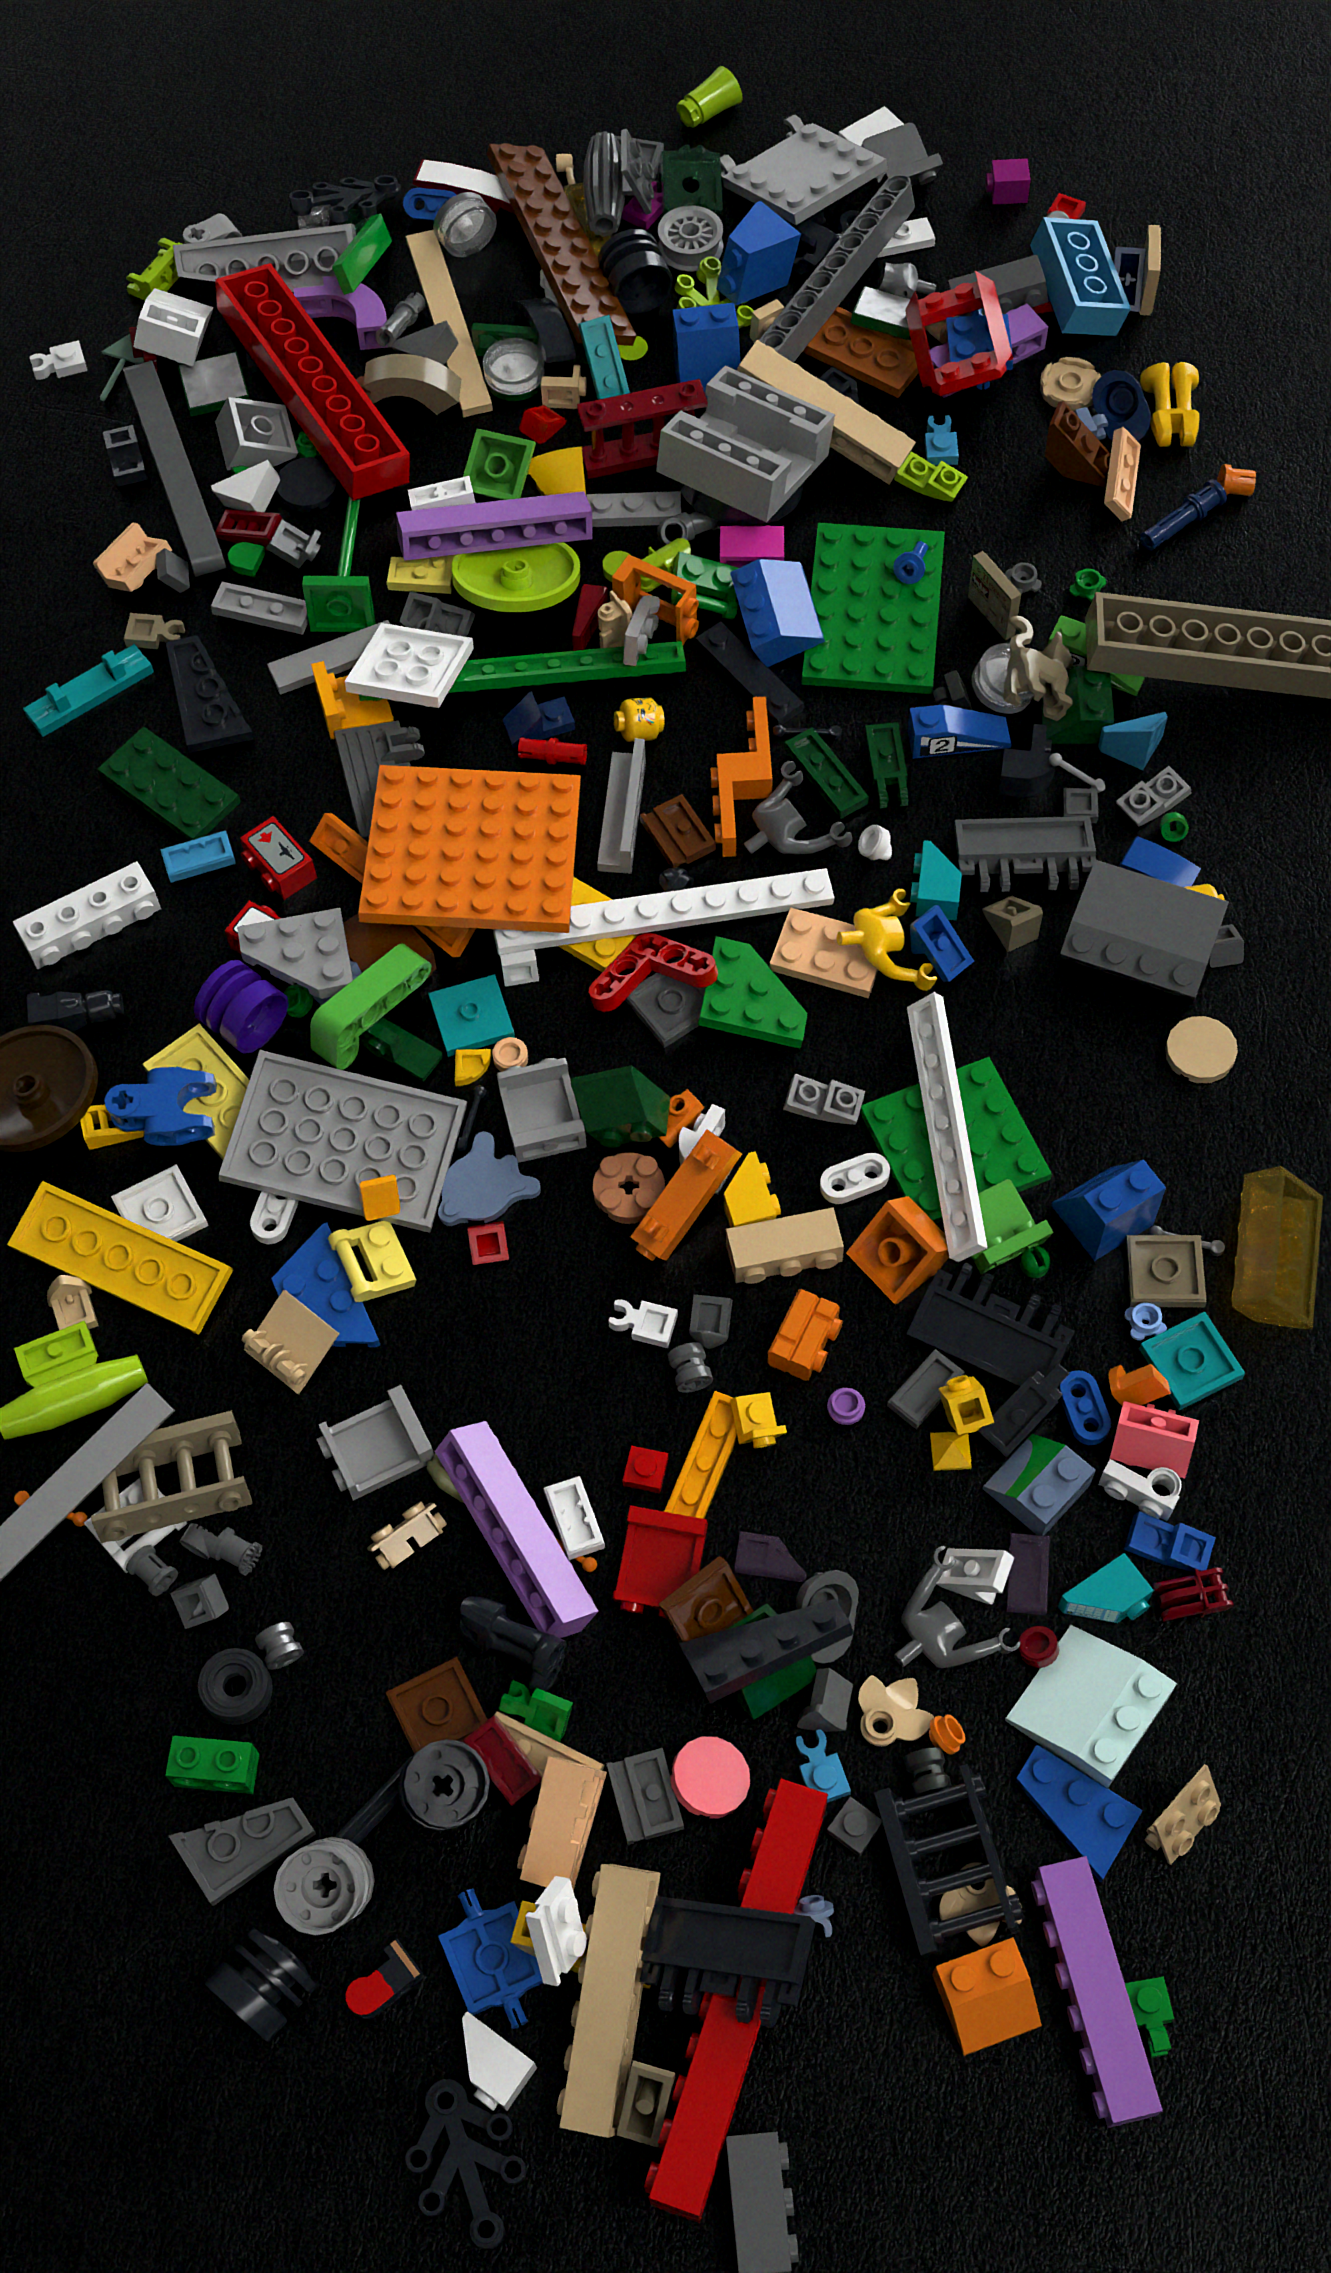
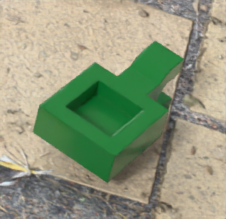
M513 1680L508 1694L504 1693L501 1698L499 1710L524 1717V1725L560 1742L566 1731L573 1702L539 1688H536L531 1696L529 1689L525 1685Z
M1164 1976L1125 1983L1137 2027L1144 2028L1150 2058L1167 2056L1168 2051L1171 2050V2045L1163 2024L1172 2023L1174 2015Z

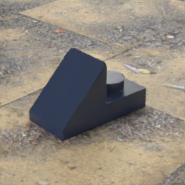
M532 691L503 718V724L513 748L518 747L521 737L542 740L575 730V721L565 697L537 704Z

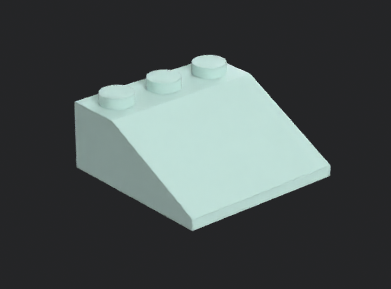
M1070 1625L1058 1643L1059 1655L1057 1659L1049 1666L1040 1668L1005 1721L1056 1757L1108 1788L1170 1697L1177 1683L1144 1660Z

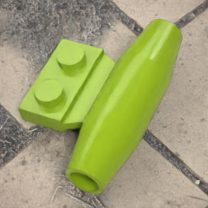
M85 1320L14 1348L23 1377L27 1385H30L33 1389L0 1408V1432L3 1438L7 1440L47 1431L112 1405L148 1383L138 1355L96 1364L97 1357L99 1356Z

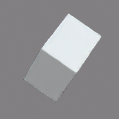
M266 460L211 485V487L226 507L241 511L265 512L280 482V477L270 462Z

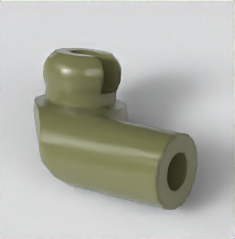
M435 1453L432 1461L428 1460V1473L439 1489L463 1503L464 1501Z

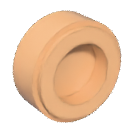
M513 1037L504 1038L498 1041L493 1048L494 1065L499 1071L503 1072L512 1066L525 1067L527 1065V1047L521 1040Z

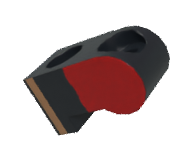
M398 1939L384 1949L390 1958L370 1976L360 1977L348 1986L346 2002L348 2007L357 2016L365 2019L377 2016L425 1978Z

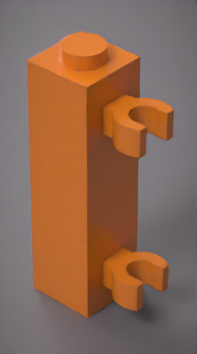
M706 1129L630 1236L639 1243L635 1249L651 1261H654L656 1256L667 1261L739 1160L742 1153Z

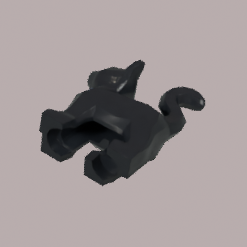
M825 208L797 225L788 221L792 227L801 233L797 251L804 255L794 259L792 271L801 277L809 273L812 274L849 228L848 224L853 223L860 212L850 210L839 216L837 221L838 234L821 226L826 222L824 217Z

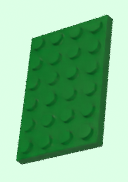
M818 523L811 596L825 642L805 650L802 685L932 694L945 532ZM922 541L929 547L923 557L926 567L924 576L914 584L903 583L894 573V562L900 554L912 552L917 542Z

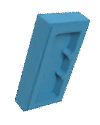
M226 830L160 849L171 883L236 864Z

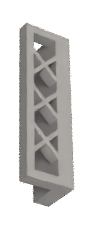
M635 738L633 754L612 752L597 862L598 871L632 873L646 764L645 739Z

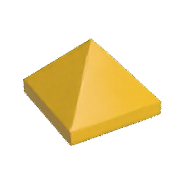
M956 1432L930 1433L933 1471L971 1469L968 1433L958 1435Z

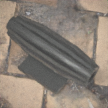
M627 128L621 130V149L617 137H614V134L603 131L596 133L595 136L593 135L589 142L584 162V206L591 231H594L595 235H601V237L611 236L612 233L617 232L624 208L625 195L636 196L645 214L652 213L651 200L654 199V191L651 179L654 178L653 168L649 161L643 159L638 140L636 138L632 139Z

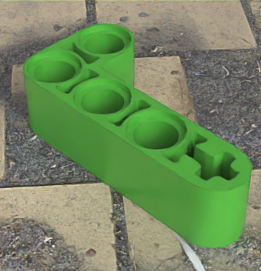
M403 943L395 946L317 1009L310 1024L312 1051L336 1069H346L358 1054L359 1036L425 982L431 972V963Z

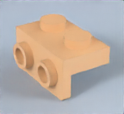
M131 523L93 562V565L109 588L132 592L144 583V579L154 569H157L156 554L164 548L172 551V548L166 540L147 537L138 523Z

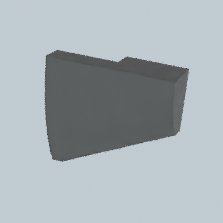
M410 591L400 622L409 628L467 637L476 614L470 610L443 603L437 598Z

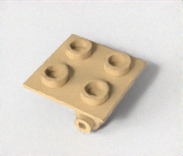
M283 1290L257 1331L254 1332L252 1329H249L243 1335L242 1341L245 1343L244 1351L293 1391L300 1394L340 1333L289 1292Z
M1204 1764L1191 1781L1187 1782L1175 1799L1170 1802L1168 1808L1164 1809L1162 1815L1147 1829L1146 1843L1154 1850L1162 1847L1167 1863L1170 1865L1179 1855L1183 1856L1190 1850L1194 1837L1204 1825H1210L1219 1813L1221 1803L1207 1765Z

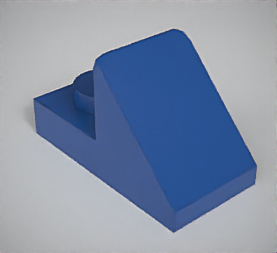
M939 905L931 907L910 925L911 952L913 954H925L943 982H950L974 962Z

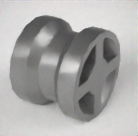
M290 1622L275 1624L259 1633L255 1638L259 1649L265 1651L266 1657L264 1661L268 1669L273 1670L287 1666L300 1658L304 1652L300 1643L295 1642L292 1637L294 1629Z

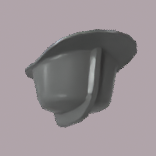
M839 1570L825 1573L816 1572L813 1577L806 1580L800 1587L796 1596V1607L801 1609L836 1599L854 1631L859 1589L856 1581L846 1572ZM853 1635L812 1654L813 1661L822 1664L835 1661L850 1646Z

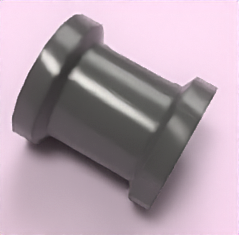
M146 1545L132 1556L126 1566V1570L130 1575H137L149 1586L148 1591L152 1595L158 1596L165 1592L176 1580L178 1571L172 1566L168 1567L155 1555L156 1550L152 1545Z

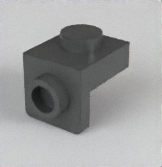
M282 519L277 525L266 549L299 569L306 560L312 562L318 553L321 545L316 542L321 532L315 529L309 536Z

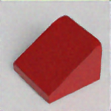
M542 405L524 411L519 430L538 444H543L565 425L566 420L547 406Z
M503 1221L469 1226L467 1228L473 1265L509 1260Z

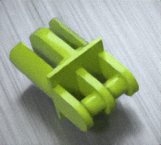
M677 538L657 551L649 547V556L642 559V561L673 574L675 556L678 552L691 554L690 544L684 538ZM640 574L641 591L650 592L662 585Z

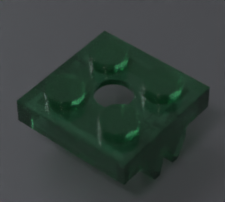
M685 145L679 151H662L660 164L663 213H668L682 206H700L713 211L716 215H721L723 204L720 153L705 152L702 145H698L695 150H690V146ZM685 178H695L699 183V189L694 193L685 191L682 186Z

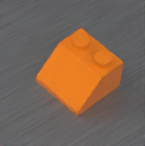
M909 1196L888 1200L846 1252L894 1304L901 1302L936 1274L938 1269L949 1258L945 1233Z
M1014 1937L935 1967L932 1976L963 2056L1042 2026L1031 1980Z

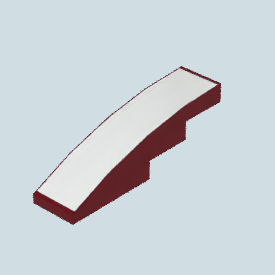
M422 159L412 184L420 188L452 191L456 195L464 192H473L483 198L489 207V212L497 215L499 208L515 214L497 175L458 164Z

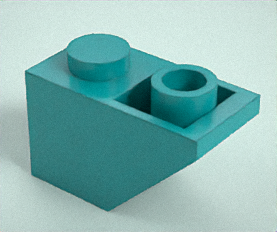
M924 840L922 854L915 853L913 873L920 874L919 882H912L910 902L917 903L915 916L920 917L934 905H939L948 920H956L962 873L931 841Z

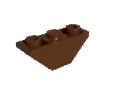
M1064 401L1058 402L1049 425L1044 456L1063 477L1106 488L1111 453Z

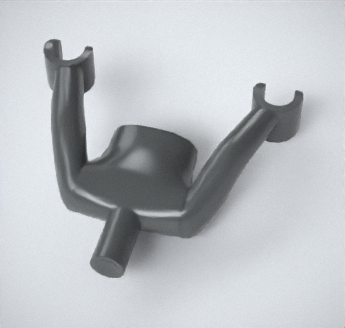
M787 761L781 768L784 779L752 813V818L760 832L746 841L744 846L750 854H753L769 842L782 854L805 855L816 853L835 844L838 847H847L852 842L851 832H846L844 836L837 837L845 829V826L842 822H836L831 826L829 834L811 840L794 839L796 834L807 825L787 798L784 799L792 786L801 784L803 773L802 771H797L795 774L789 775L795 770L796 765L793 761Z
M945 1546L938 1547L931 1554V1567L915 1589L901 1616V1623L912 1639L894 1654L896 1661L902 1667H905L921 1653L937 1668L942 1669L971 1662L997 1651L1009 1654L1017 1650L1021 1644V1641H1019L1012 1647H1007L1003 1643L1002 1638L1010 1628H1005L998 1632L995 1638L952 1650L954 1645L966 1634L963 1625L954 1613L942 1601L921 1611L943 1572L952 1568L956 1562V1559L952 1560L948 1565H943L939 1562L938 1553L944 1550Z

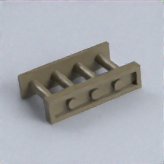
M232 1410L155 1430L102 1482L106 1512L91 1516L92 1524L101 1543L119 1541L128 1536L224 1511H234L240 1507L252 1504V1498L244 1476L234 1478L229 1447L241 1445L242 1442ZM214 1451L219 1483L196 1488L192 1457ZM177 1461L181 1492L159 1498L154 1467ZM139 1471L143 1502L121 1508L117 1476Z

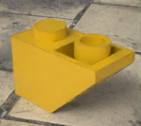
M756 1151L748 1153L724 1192V1211L730 1228L776 1219V1216L781 1215L776 1194L770 1195L767 1184L771 1183L767 1165L765 1162L759 1163Z

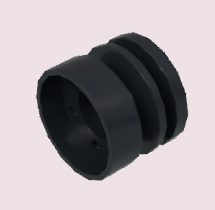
M643 229L625 230L609 238L601 247L597 257L599 267L602 269L603 276L608 278V286L613 296L618 298L624 312L640 314L651 311L662 304L669 296L673 287V276L651 233Z
M445 1739L429 1743L407 1760L399 1774L397 1793L400 1806L409 1820L423 1829L443 1831L463 1825L479 1813L487 1800L490 1781L486 1764L477 1751L463 1742ZM433 1778L436 1781L443 1778L448 1781L445 1787L449 1793L448 1795L442 1793L435 1796L432 1791L435 1788V1784L432 1781Z
M252 1927L246 1936L259 1949L252 1955L238 1943L234 1949L245 1965L238 1971L231 1965L221 1962L204 1984L269 2043L287 2022L285 2016L277 2007L279 2001L284 1999L299 2008L303 2002L290 1990L291 1987L297 1983L306 1992L311 1994L317 1985L311 1980L305 1965L276 1938L263 1934Z

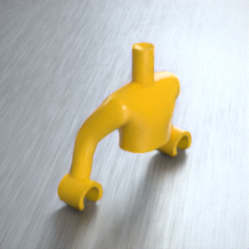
M904 889L894 891L888 903L872 909L863 908L854 914L853 920L855 931L837 933L836 939L839 946L860 944L867 960L882 974L891 979L914 982L916 987L925 991L931 989L938 979L936 976H926L933 969L931 963H924L919 970L895 965L887 955V953L892 951H901L904 946L903 929L896 917L902 916L910 906L909 902H900L906 896Z

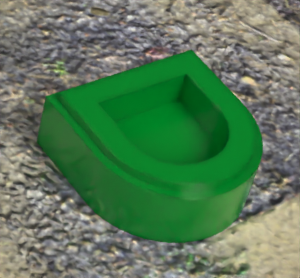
M249 542L235 544L228 552L231 569L238 574L255 577L266 554L264 546Z

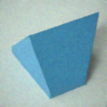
M1166 712L1102 727L1098 744L1100 752L1143 770L1163 737L1167 721Z

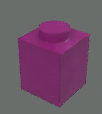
M1028 159L992 160L991 173H986L985 189L986 192H991L992 204L1028 203L1031 181Z

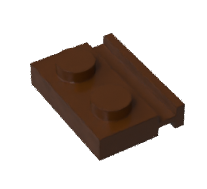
M683 794L654 807L653 811L648 814H640V823L671 868H678L683 863L689 864L716 850V842Z

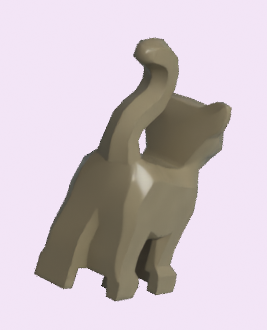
M1013 616L1010 618L1009 623L1019 630L1021 634L1011 637L1009 647L1010 658L1007 663V676L1004 682V701L1018 706L1021 702L1019 693L1031 692L1034 694L1035 701H1039L1042 698L1044 716L1058 721L1072 705V699L1065 694V690L1069 682L1067 669L1073 666L1074 659L1071 657L1069 649L1062 644V634L1058 631L1051 643L1043 651L1025 648L1023 645L1029 644L1033 638V627L1024 617Z

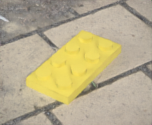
M199 1023L144 1062L143 1067L147 1073L154 1068L181 1067L214 1074L217 1082L216 1093L211 1096L197 1097L190 1100L184 1106L183 1111L189 1114H202L212 1117L213 1124L215 1125V1136L205 1140L220 1158L224 1160L250 1080Z

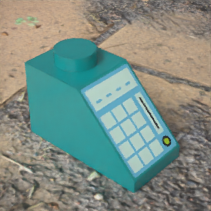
M1123 1553L1062 1595L1058 1608L1064 1614L1118 1623L1127 1616L1134 1620L1142 1615L1150 1607L1147 1602L1154 1590L1127 1555Z

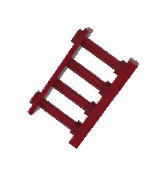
M700 379L577 404L584 432L591 431L592 445L582 447L583 465L587 478L591 479L657 465L660 433L665 427L664 415L678 413L681 410L695 417V409L708 407V401ZM652 418V432L635 436L634 422ZM622 425V439L604 442L603 428Z

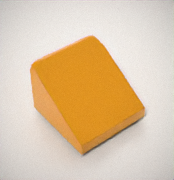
M392 1174L359 1183V1199L367 1221L400 1213V1201L395 1175Z

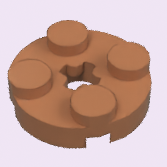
M621 1153L604 1158L593 1179V1194L596 1205L599 1209L601 1207L612 1220L625 1224L641 1222L665 1189L664 1176L656 1160L651 1156H644L638 1153ZM628 1181L639 1186V1188L633 1189L630 1195L625 1194L623 1188H619Z

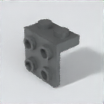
M906 123L867 137L861 144V147L887 160L888 170L874 178L878 189L881 188L888 178L899 174L908 176L911 180V186L919 183L921 185L929 183L937 177L936 174L943 165L939 153L928 157L917 128L913 123Z

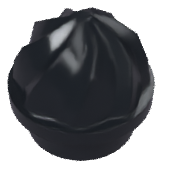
M668 868L659 876V889L662 893L690 889L694 879L688 876V871L683 868Z

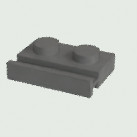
M663 1748L627 1757L619 1762L606 1763L628 1845L634 1844L633 1842L648 1840L684 1829L678 1802L671 1787L670 1773Z

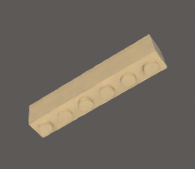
M756 340L737 369L741 373L835 414L830 447L889 485L916 443L905 433L890 426L877 415L870 413L856 404L851 398L845 397L826 382L814 377L798 364L791 362L777 353L772 347L766 346L759 340Z
M601 1864L600 1872L598 1871L594 1876L592 1884V1895L596 1897L594 1914L588 1917L585 1928L586 1938L589 1940L587 1958L584 1957L582 1959L578 1972V1981L582 1984L580 2001H576L571 2016V2024L575 2027L573 2045L570 2044L567 2048L564 2060V2068L568 2071L566 2089H562L557 2104V2113L561 2115L560 2128L606 2138L617 2135L629 2080L643 1984L639 1982L644 1964L641 1961L658 1893L660 1872L615 1864Z

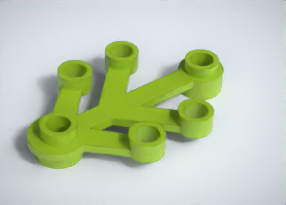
M713 256L706 257L700 262L696 272L699 281L706 285L707 299L693 288L694 280L692 277L685 274L677 277L674 289L678 294L685 297L679 300L676 309L733 303L728 298L720 302L719 291L716 289L722 267L719 259ZM747 305L739 306L736 311L739 329L743 326L751 325L752 312L754 310Z

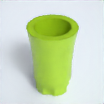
M719 66L703 83L677 103L680 119L687 127L695 128L720 112L741 103L743 97L740 85L727 68Z

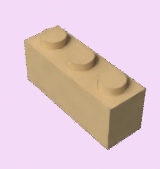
M834 1207L726 1229V1246L735 1283L745 1281V1283L754 1284L763 1281L769 1276L779 1274L782 1276H793L800 1273L803 1269L813 1267L828 1269L843 1261L844 1245Z

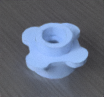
M1141 1303L1135 1308L1129 1307L1125 1311L1124 1317L1130 1322L1132 1328L1130 1335L1135 1340L1141 1341L1146 1336H1156L1167 1330L1166 1325L1161 1322V1309L1154 1304ZM1142 1320H1147L1149 1323L1144 1324Z

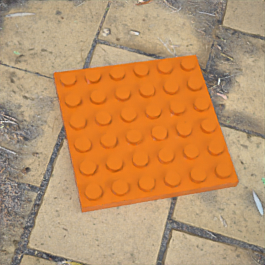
M379 765L358 912L359 922L569 933L581 775Z

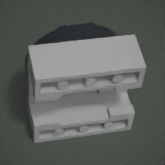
M725 365L706 384L705 395L708 396V407H706V412L701 418L698 419L680 410L661 430L656 472L678 481L681 494L696 512L721 521L726 526L760 525L777 522L795 509L802 496L804 481L828 456L835 414Z

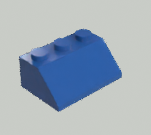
M758 559L730 572L751 648L767 667L825 642L804 569L800 562Z

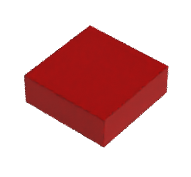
M1058 193L1047 215L1053 211H1062L1070 219H1080L1085 211L1086 202Z

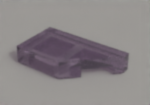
M740 1531L734 1572L802 1583L806 1581V1572L796 1563L779 1537Z

